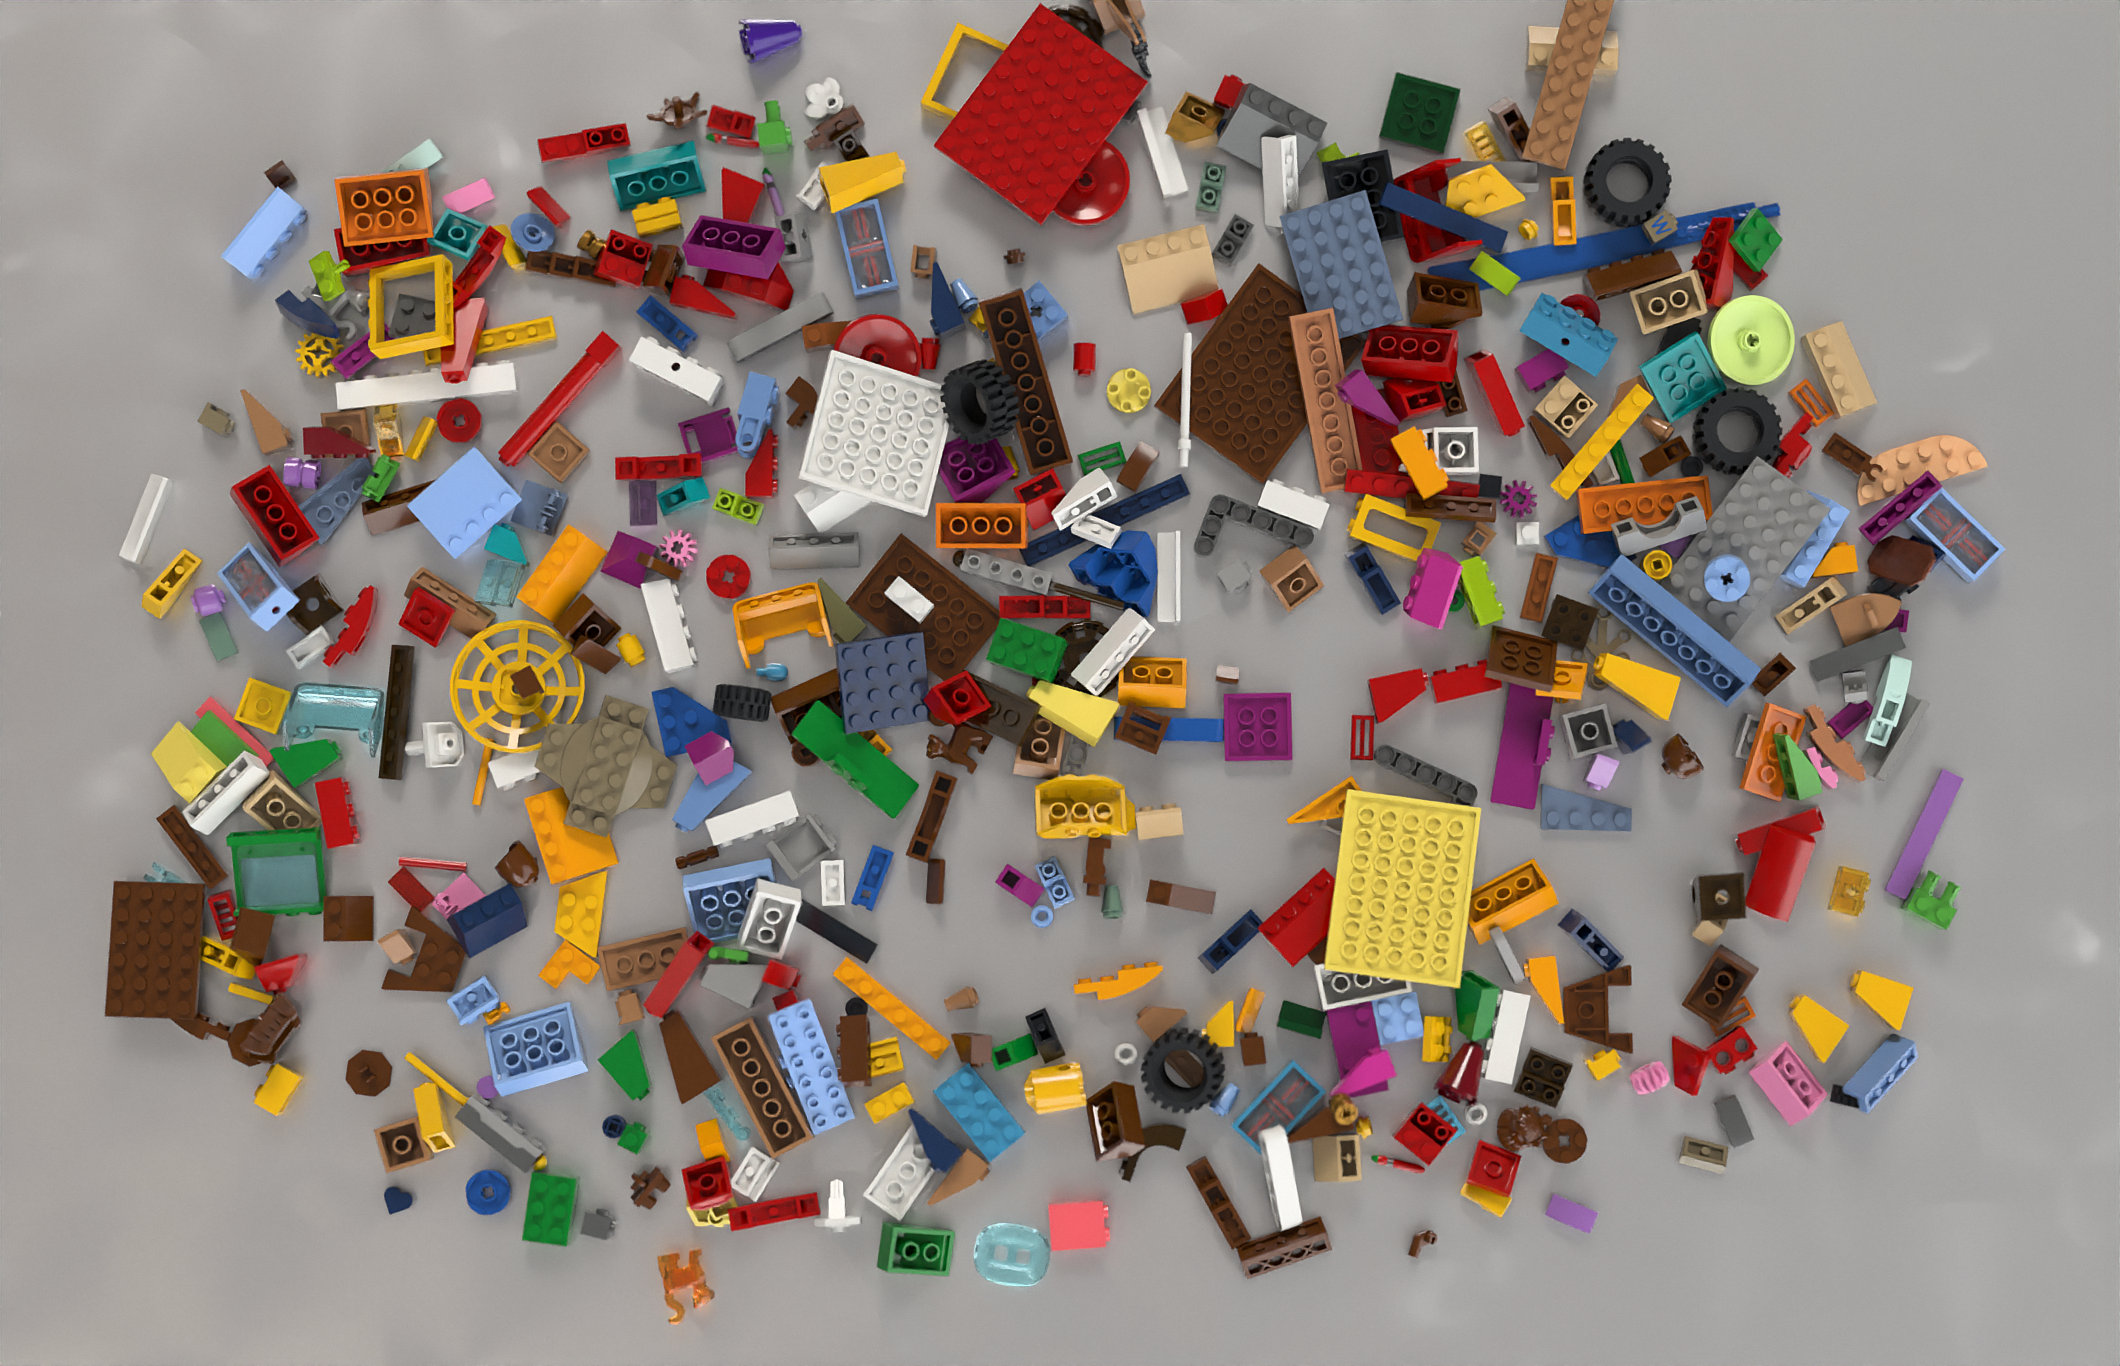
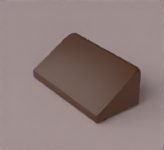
M583 635L579 637L570 653L572 656L604 674H607L621 660V657Z
M929 859L926 889V903L928 904L943 903L945 859Z

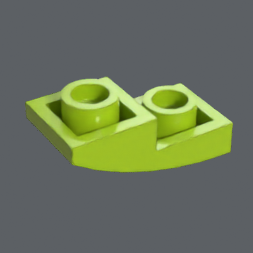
M1481 251L1469 268V270L1506 296L1510 295L1521 279L1483 251Z
M719 488L712 509L757 526L765 505Z

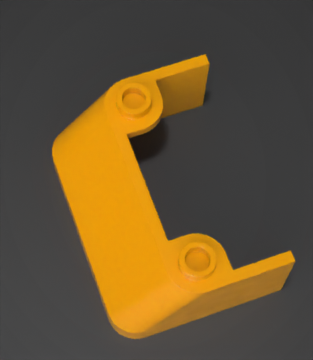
M809 582L736 602L732 607L737 641L746 669L751 668L749 655L761 652L765 647L764 640L807 629L809 635L820 638L826 635L829 647L834 646L822 594L817 583Z

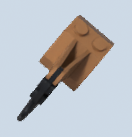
M1088 0L1105 35L1120 29L1131 39L1132 53L1144 75L1150 79L1152 75L1146 63V56L1149 55L1147 40L1137 20L1145 17L1141 0ZM1132 22H1133V24H1134V26H1135V28H1136V29H1134V30H1133L1132 27L1130 26V23H1132Z

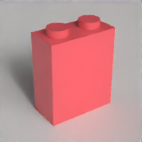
M1103 1200L1049 1203L1052 1251L1106 1247V1241H1110L1109 1227H1104V1219L1108 1218V1205H1103Z

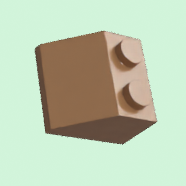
M1295 544L1259 570L1269 588L1288 612L1324 586L1307 557Z

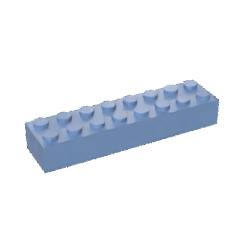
M1622 554L1598 578L1588 594L1726 707L1751 685L1761 670L1759 666Z

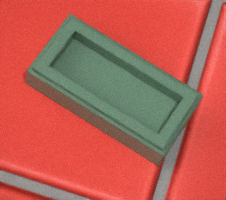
M221 612L199 620L216 661L219 662L239 653Z

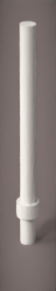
M1183 333L1180 439H1178L1177 449H1180L1179 467H1188V452L1191 449L1189 419L1192 333Z

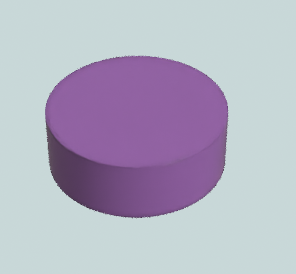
M493 1076L482 1077L477 1083V1092L483 1098H493L499 1093L494 1085Z

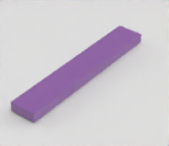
M1945 769L1941 770L1888 880L1885 891L1903 900L1907 899L1964 780L1963 778Z

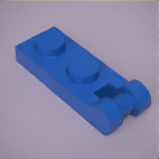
M651 295L636 311L637 314L683 353L688 349L687 345L698 337L693 330ZM680 330L685 333L681 340L675 337Z
M875 845L872 846L851 904L856 906L860 904L865 906L866 910H873L894 852ZM863 890L872 892L870 898L861 896Z

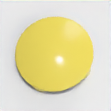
M1133 368L1117 371L1107 384L1109 402L1115 409L1124 413H1134L1141 410L1148 403L1151 396V385L1148 378L1142 372Z

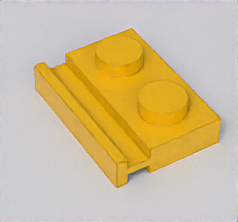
M897 1037L871 1043V1078L905 1070Z

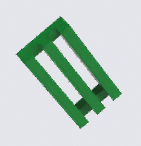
M1120 441L1077 455L1084 476L1097 468L1104 471L1127 462ZM1114 448L1118 449V452L1084 462V458ZM1118 456L1121 458L1120 460L1090 470L1086 468Z

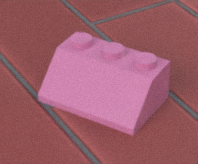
M1784 1041L1767 1054L1749 1071L1753 1080L1767 1095V1098L1774 1104L1790 1126L1808 1117L1828 1095L1787 1041Z

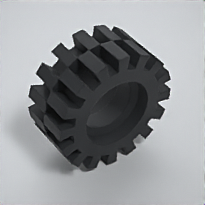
M1833 1084L1829 1102L1860 1109L1857 1097L1844 1093V1086Z

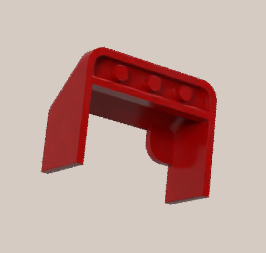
M1461 158L1435 160L1396 177L1394 183L1398 187L1441 204L1438 191L1444 189L1448 184L1446 169L1461 163ZM1400 213L1408 253L1411 260L1415 263H1423L1460 254L1483 244L1482 240L1465 241L1463 238Z

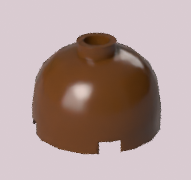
M1679 733L1670 738L1662 748L1664 762L1661 765L1668 775L1673 773L1678 778H1691L1704 770V766L1697 754L1689 748L1688 742Z

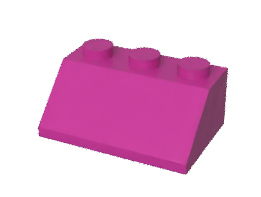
M1423 547L1422 553L1417 558L1415 575L1410 580L1408 596L1403 601V611L1411 618L1442 630L1463 566L1446 552Z

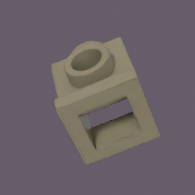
M208 402L197 422L226 437L227 433L230 434L233 431L236 422L228 418L229 413L220 408L216 410L217 407Z

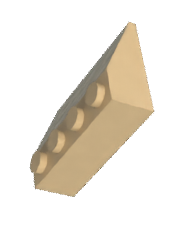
M1204 224L1117 245V252L1133 314L1185 302L1219 289Z

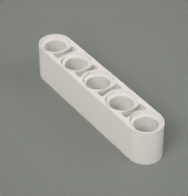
M1278 1125L1260 1131L1258 1137L1274 1221L1278 1230L1283 1231L1301 1225L1302 1215L1287 1136L1284 1128Z

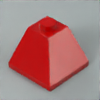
M967 670L933 686L924 698L925 703L937 719L953 725H957L991 707V704Z
M307 953L296 954L254 967L266 993L273 992L274 995H278L279 992H287L286 987L293 986L308 956Z

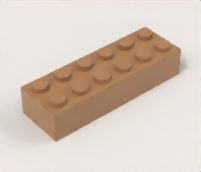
M753 1016L711 1037L772 1159L815 1137Z

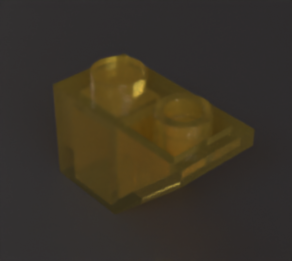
M397 404L375 406L373 424L381 456L382 454L388 457L404 456L402 422Z

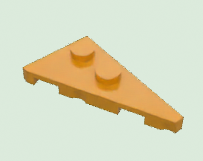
M1351 775L1287 818L1286 821L1288 824L1342 818L1346 790H1362Z

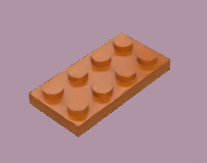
M1765 703L1740 783V789L1776 802H1781L1785 785L1773 734L1789 735L1798 746L1806 716L1771 703Z

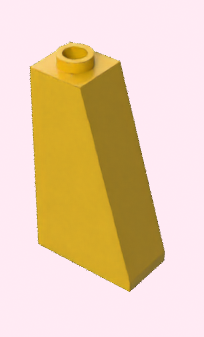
M897 152L819 167L820 186L831 213L840 211L903 183V173H906L904 160L899 159Z
M1600 653L1596 657L1593 665L1595 669L1593 675L1654 718L1659 720L1669 719L1681 677L1609 653Z

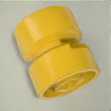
M1655 550L1643 556L1639 562V568L1654 581H1659L1671 572L1672 560L1664 551Z

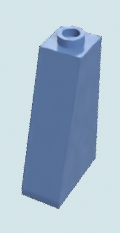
M733 761L732 772L707 786L698 773L672 819L677 822L675 827L686 833L688 829L694 831L751 775L752 771Z

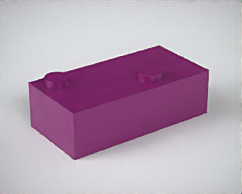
M704 215L699 216L682 245L688 265L763 279L769 278L786 249L781 229Z
M1371 1001L1325 1010L1339 1082L1363 1056L1368 1054V1050L1380 1046ZM1384 1080L1350 1093L1348 1096L1353 1098L1388 1091V1082Z

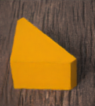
M715 1118L695 1125L699 1146L705 1160L709 1161L725 1156L727 1162L731 1161L718 1119Z

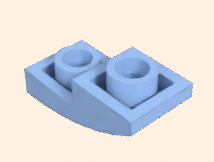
M1055 856L1035 865L1055 909L1075 900Z

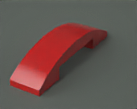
M489 225L477 241V244L481 247L457 279L453 281V309L463 303L479 288L500 257L506 237L491 225Z
M702 453L655 457H615V480H660L702 476Z
M817 1192L727 1209L731 1232L821 1215Z

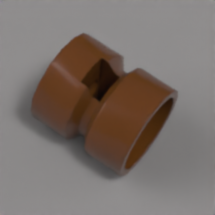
M798 740L792 746V757L797 764L803 767H813L820 762L821 759Z

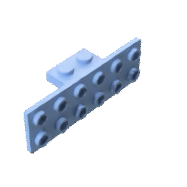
M805 999L768 1015L780 1047L778 1049L781 1056L777 1057L782 1070L785 1068L787 1070L786 1082L789 1088H794L798 1094L812 1133L816 1135L853 1119L855 1115L841 1081H838L837 1068L811 1000Z

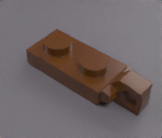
M851 104L816 126L811 131L813 135L804 140V143L810 151L818 146L822 149L826 146L830 147L834 144L831 139L849 126L855 131L865 123L855 106Z

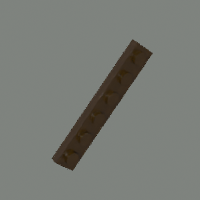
M391 646L378 777L380 779H402L415 646Z

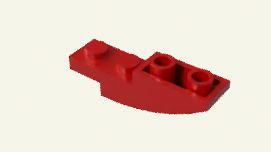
M626 123L585 129L579 133L537 139L541 163L557 160L568 161L610 152L630 146Z
M374 586L364 587L358 595L359 600L357 603L350 605L345 611L344 615L346 617L343 621L349 625V628H344L337 637L339 641L334 647L331 645L324 653L325 659L322 662L327 666L334 668L346 652L355 656L369 633L376 612L378 589Z

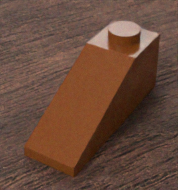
M853 320L802 326L806 351L811 352L833 348L840 332Z

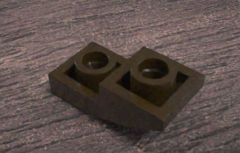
M850 126L831 138L846 162L870 157Z

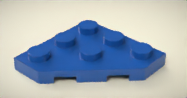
M1579 515L1544 536L1556 556L1609 567L1620 556L1612 531L1581 534ZM1633 554L1626 556V558L1633 561L1637 556Z
M674 687L651 692L666 758L688 753L685 745L709 732H713L727 739L729 743H732L728 721L715 715L711 710Z

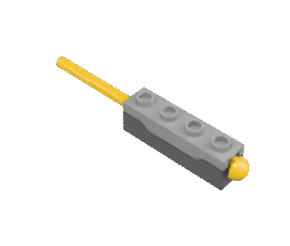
M411 1052L407 1053L404 1057L406 1061L463 1106L456 1114V1119L524 1173L529 1172L533 1165H535L533 1169L536 1171L543 1170L546 1167L547 1159L543 1155L545 1150L541 1148L543 1144L533 1136L530 1139L526 1136L523 1127L517 1123L511 1124L506 1120L508 1116L498 1108L496 1110L489 1106L490 1101L483 1098L482 1095H472L470 1098L465 1097Z

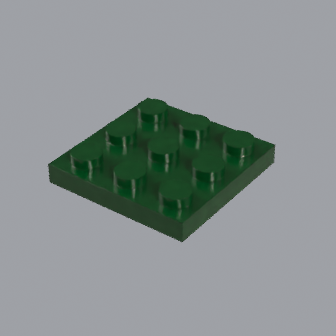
M1396 72L1378 138L1443 155L1461 89Z

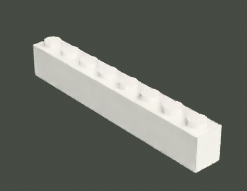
M510 360L497 361V365L488 366V363L474 364L475 367L471 368L468 381H461L457 384L445 383L441 374V368H432L427 373H422L421 370L408 371V375L399 376V373H387L386 377L377 378V375L364 376V380L356 381L355 378H348L347 380L343 378L341 379L342 382L335 383L338 410H367L447 401L458 398L465 399L519 393L517 366L514 363H510Z

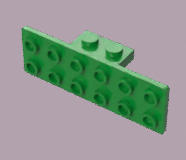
M819 700L812 705L791 733L795 739L827 764L835 774L846 780L853 789L858 790L891 819L897 817L919 787L916 781L857 732L844 733L842 719Z

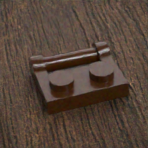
M1130 700L1114 738L1156 755L1171 717L1158 715L1137 706L1136 702ZM1133 713L1161 725L1159 731L1130 720L1131 714Z

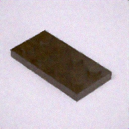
M968 672L991 704V707L966 721L1021 747L1041 707Z

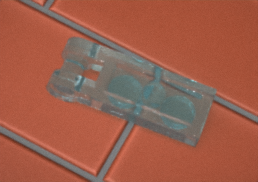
M710 1087L703 1094L739 1141L747 1140L751 1135L750 1129L746 1126H741L737 1120L739 1115L732 1106L728 1108L723 1100L726 1098L720 1089Z

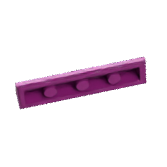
M1927 470L1863 524L1859 531L1872 545L1876 544L1943 487L1942 484Z

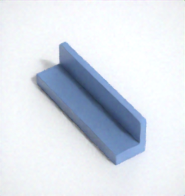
M1891 1034L1845 1084L1843 1092L1858 1098L1861 1112L1868 1114L1918 1059L1915 1041Z

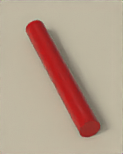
M399 857V866L467 871V863Z

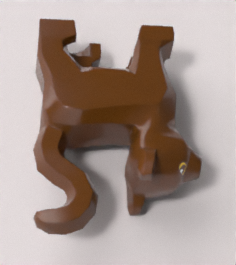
M931 710L928 711L929 721L934 726L942 727L950 724L937 719ZM965 722L953 725L954 731L948 744L932 734L928 736L929 742L926 747V756L928 758L943 757L950 763L967 767V772L971 775L978 764L966 754L970 746H974L978 749V753L983 755L993 738L991 734L982 729L974 728Z

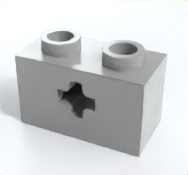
M790 213L774 217L776 228L781 229L786 247L781 256L782 261L795 262L813 258L806 214Z

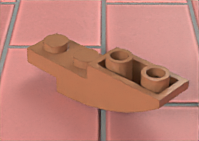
M1813 704L1804 708L1803 711L1813 727L1806 735L1816 750L1820 751L1822 757L1845 776L1857 782L1866 780L1864 776L1866 771L1861 762H1857L1853 756L1855 754L1854 748L1850 742L1846 743L1845 739L1835 742L1836 734L1830 726L1827 727L1823 720L1826 717L1821 707H1816Z

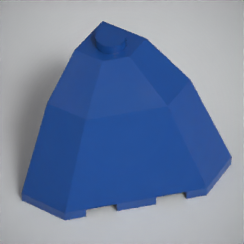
M1133 530L1122 532L1111 549L1096 544L1068 564L1077 581L1083 585H1092L1098 589V595L1124 602V612L1131 608L1142 617L1149 616L1158 568L1156 548L1147 532Z

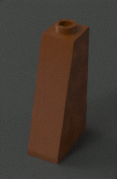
M671 1010L662 1017L663 1021L659 1023L679 1100L683 1105L723 1079L682 1012L678 1011L675 1013L674 1010Z

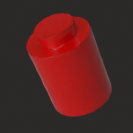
M1074 343L1073 371L1078 372V376H1091V372H1095L1096 344Z

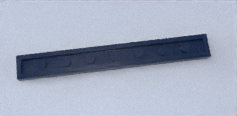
M1179 474L1090 515L1120 527L1189 496L1190 492L1182 475ZM1073 524L1061 531L1057 529L1028 542L1027 548L1018 549L1026 566L1031 567L1089 540L1072 534L1071 527Z

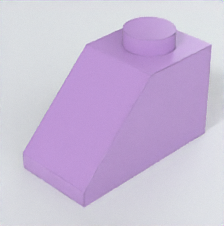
M1600 754L1592 755L1583 781L1588 783L1587 787L1598 791L1601 788H1607L1619 765V761Z

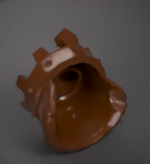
M1526 1105L1523 1108L1519 1107V1109L1506 1108L1500 1114L1497 1122L1499 1141L1503 1147L1513 1152H1520L1528 1147L1542 1146L1541 1140L1548 1138L1549 1134L1544 1132V1125H1550L1552 1117L1548 1114L1541 1116L1538 1113L1540 1108L1537 1106L1531 1108Z

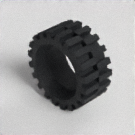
M985 359L950 371L943 380L946 384L941 385V391L944 392V395L940 396L941 402L945 403V407L942 410L944 414L947 413L949 416L946 419L948 424L954 425L952 430L955 434L961 433L960 438L963 441L968 440V443H976L977 445L1012 431L1013 425L1018 421V418L1014 415L1019 414V408L1015 406L1019 399L1018 396L1013 394L1016 388L1014 384L1010 386L1008 382L1011 378L1008 374H1002L1004 369L1001 366L995 367V362H987ZM976 388L984 398L987 414L979 405Z
M1181 1028L1179 1032H1177V1029H1172L1167 1035L1166 1033L1161 1035L1143 1058L1145 1061L1141 1065V1071H1144V1074L1141 1076L1142 1083H1148L1144 1090L1147 1094L1150 1092L1154 1094L1151 1098L1154 1103L1158 1100L1163 1102L1161 1108L1166 1110L1169 1106H1172L1173 1113H1178L1181 1109H1183L1184 1113H1190L1193 1108L1195 1111L1201 1109L1204 1104L1206 1105L1212 1099L1224 1079L1222 1074L1225 1071V1064H1221L1224 1057L1222 1052L1216 1053L1219 1046L1216 1042L1210 1045L1208 1040L1211 1037L1207 1034L1203 1038L1199 1037V1030L1194 1029L1191 1033H1188V1028ZM1176 1050H1185L1197 1056L1204 1069L1202 1083L1195 1087L1186 1088L1172 1082L1165 1071L1164 1063L1167 1054Z

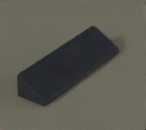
M801 898L802 903L795 921L864 963H868L879 944Z

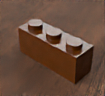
M867 1015L840 1016V1023L836 1024L837 1037H840V1045L837 1046V1058L841 1059V1067L837 1068L838 1081H841L845 1088L872 1086L870 1019Z

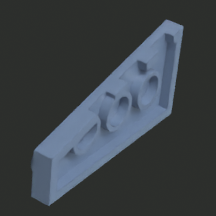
M367 458L355 460L298 506L319 536L318 542L320 545L323 546L360 498L363 490L361 487L364 485L369 474L376 477L377 474L372 471L374 466Z
M1541 784L1540 829L1631 831V808Z

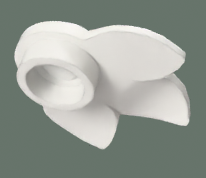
M828 77L823 86L813 84L805 90L806 96L811 102L805 114L811 118L822 119L828 114L835 115L844 108V99L840 95V86L832 78ZM836 100L835 105L830 106V103Z

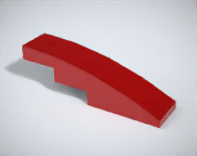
M1067 595L999 596V618L1091 619V602Z

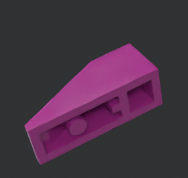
M1354 369L1335 385L1338 390L1337 395L1342 402L1388 425L1398 426L1400 424L1363 370Z

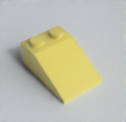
M180 721L173 726L151 753L173 789L189 804L227 768Z

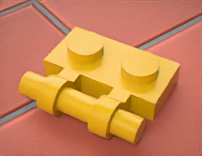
M1425 1016L1422 1061L1449 1062V1053H1452L1450 1033H1453L1451 1017Z

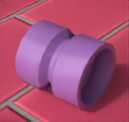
M288 457L286 459L283 475L284 485L298 487L302 483V486L305 488H318L321 479V461L309 459L303 463L301 458Z

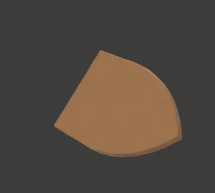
M1867 593L1831 605L1830 609L1845 647L1883 631L1896 617L1902 601L1885 594Z

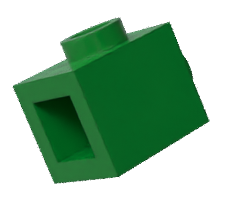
M636 1121L634 1124L630 1122L624 1129L617 1145L635 1154H639L650 1132L646 1131V1126Z

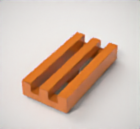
M1807 378L1788 392L1803 413L1808 412L1813 417L1810 422L1815 428L1834 414ZM1803 386L1806 387V389L1810 392V394L1826 412L1825 415H1823L1820 412V410L1812 402L1809 396L1805 393V391L1802 389ZM1798 391V393H1799V394L1802 396V398L1806 401V403L1809 405V407H1810V408L1813 410V412L1817 415V417L1819 418V420H1817V419L1814 417V415L1810 412V410L1806 407V405L1803 403V401L1799 398V396H1798L1795 392Z
M1746 996L1741 997L1736 1005L1744 1003L1745 1006L1732 1012L1726 1021L1747 1010L1749 1014L1720 1030L1709 1023L1715 1037L1756 1017Z

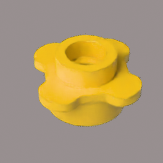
M1358 1117V1122H1355L1357 1133L1362 1135L1363 1139H1366L1368 1135L1373 1134L1369 1117Z

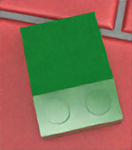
M883 1222L877 1267L889 1273L949 1276L955 1231Z

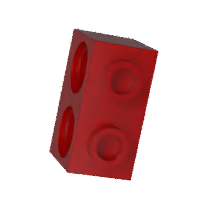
M1737 1026L1703 1050L1712 1054L1709 1062L1716 1073H1724L1726 1075L1736 1068L1735 1064L1739 1061L1746 1062L1755 1055L1753 1052L1758 1048L1744 1027ZM1743 1039L1745 1048L1739 1052L1735 1048V1043L1737 1040ZM1723 1051L1727 1055V1060L1725 1063L1719 1064L1716 1057L1718 1053Z

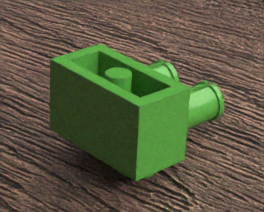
M775 100L764 102L766 122L757 124L759 146L763 155L790 152L789 145H793L792 132L790 127H786L785 122L781 120L780 106L778 101Z
M1928 870L1921 887L1911 888L1901 909L1940 930H1947L1957 909L1953 908L1952 904L1961 887L1948 881L1941 898H1934L1932 893L1941 876L1935 875L1934 872Z

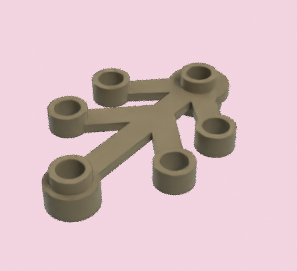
M1602 604L1597 605L1596 608L1599 611L1601 608L1606 609L1607 615L1603 617L1598 611L1596 616L1598 619L1597 645L1590 637H1588L1585 645L1595 658L1600 653L1611 654L1620 645L1627 643L1631 639L1630 631L1623 629L1606 646L1607 623L1613 616V613ZM1622 632L1627 633V640L1620 638ZM1574 649L1571 652V659L1574 662L1588 663L1587 673L1589 674L1588 683L1590 687L1595 690L1607 688L1608 684L1605 682L1597 683L1595 681L1596 676L1593 675L1595 669L1585 657V652ZM1576 651L1581 652V659L1574 657ZM1620 652L1616 655L1619 657L1621 654H1623L1626 656L1627 660H1630V656L1627 652Z

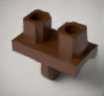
M657 1166L650 1174L646 1170L640 1176L633 1173L631 1178L635 1182L630 1188L635 1192L630 1198L637 1207L643 1206L651 1210L657 1202V1199L651 1195V1192L657 1188L664 1193L671 1184Z

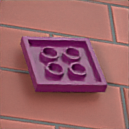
M1291 693L1223 694L1225 761L1292 760Z

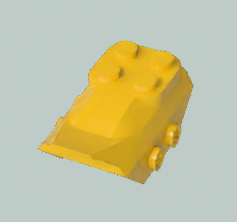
M1067 774L1035 786L1036 835L1042 838H1074L1079 835H1088L1095 838L1101 835H1127V832L1136 829L1135 804L1125 795V786L1105 776H1098L1096 774L1075 776Z

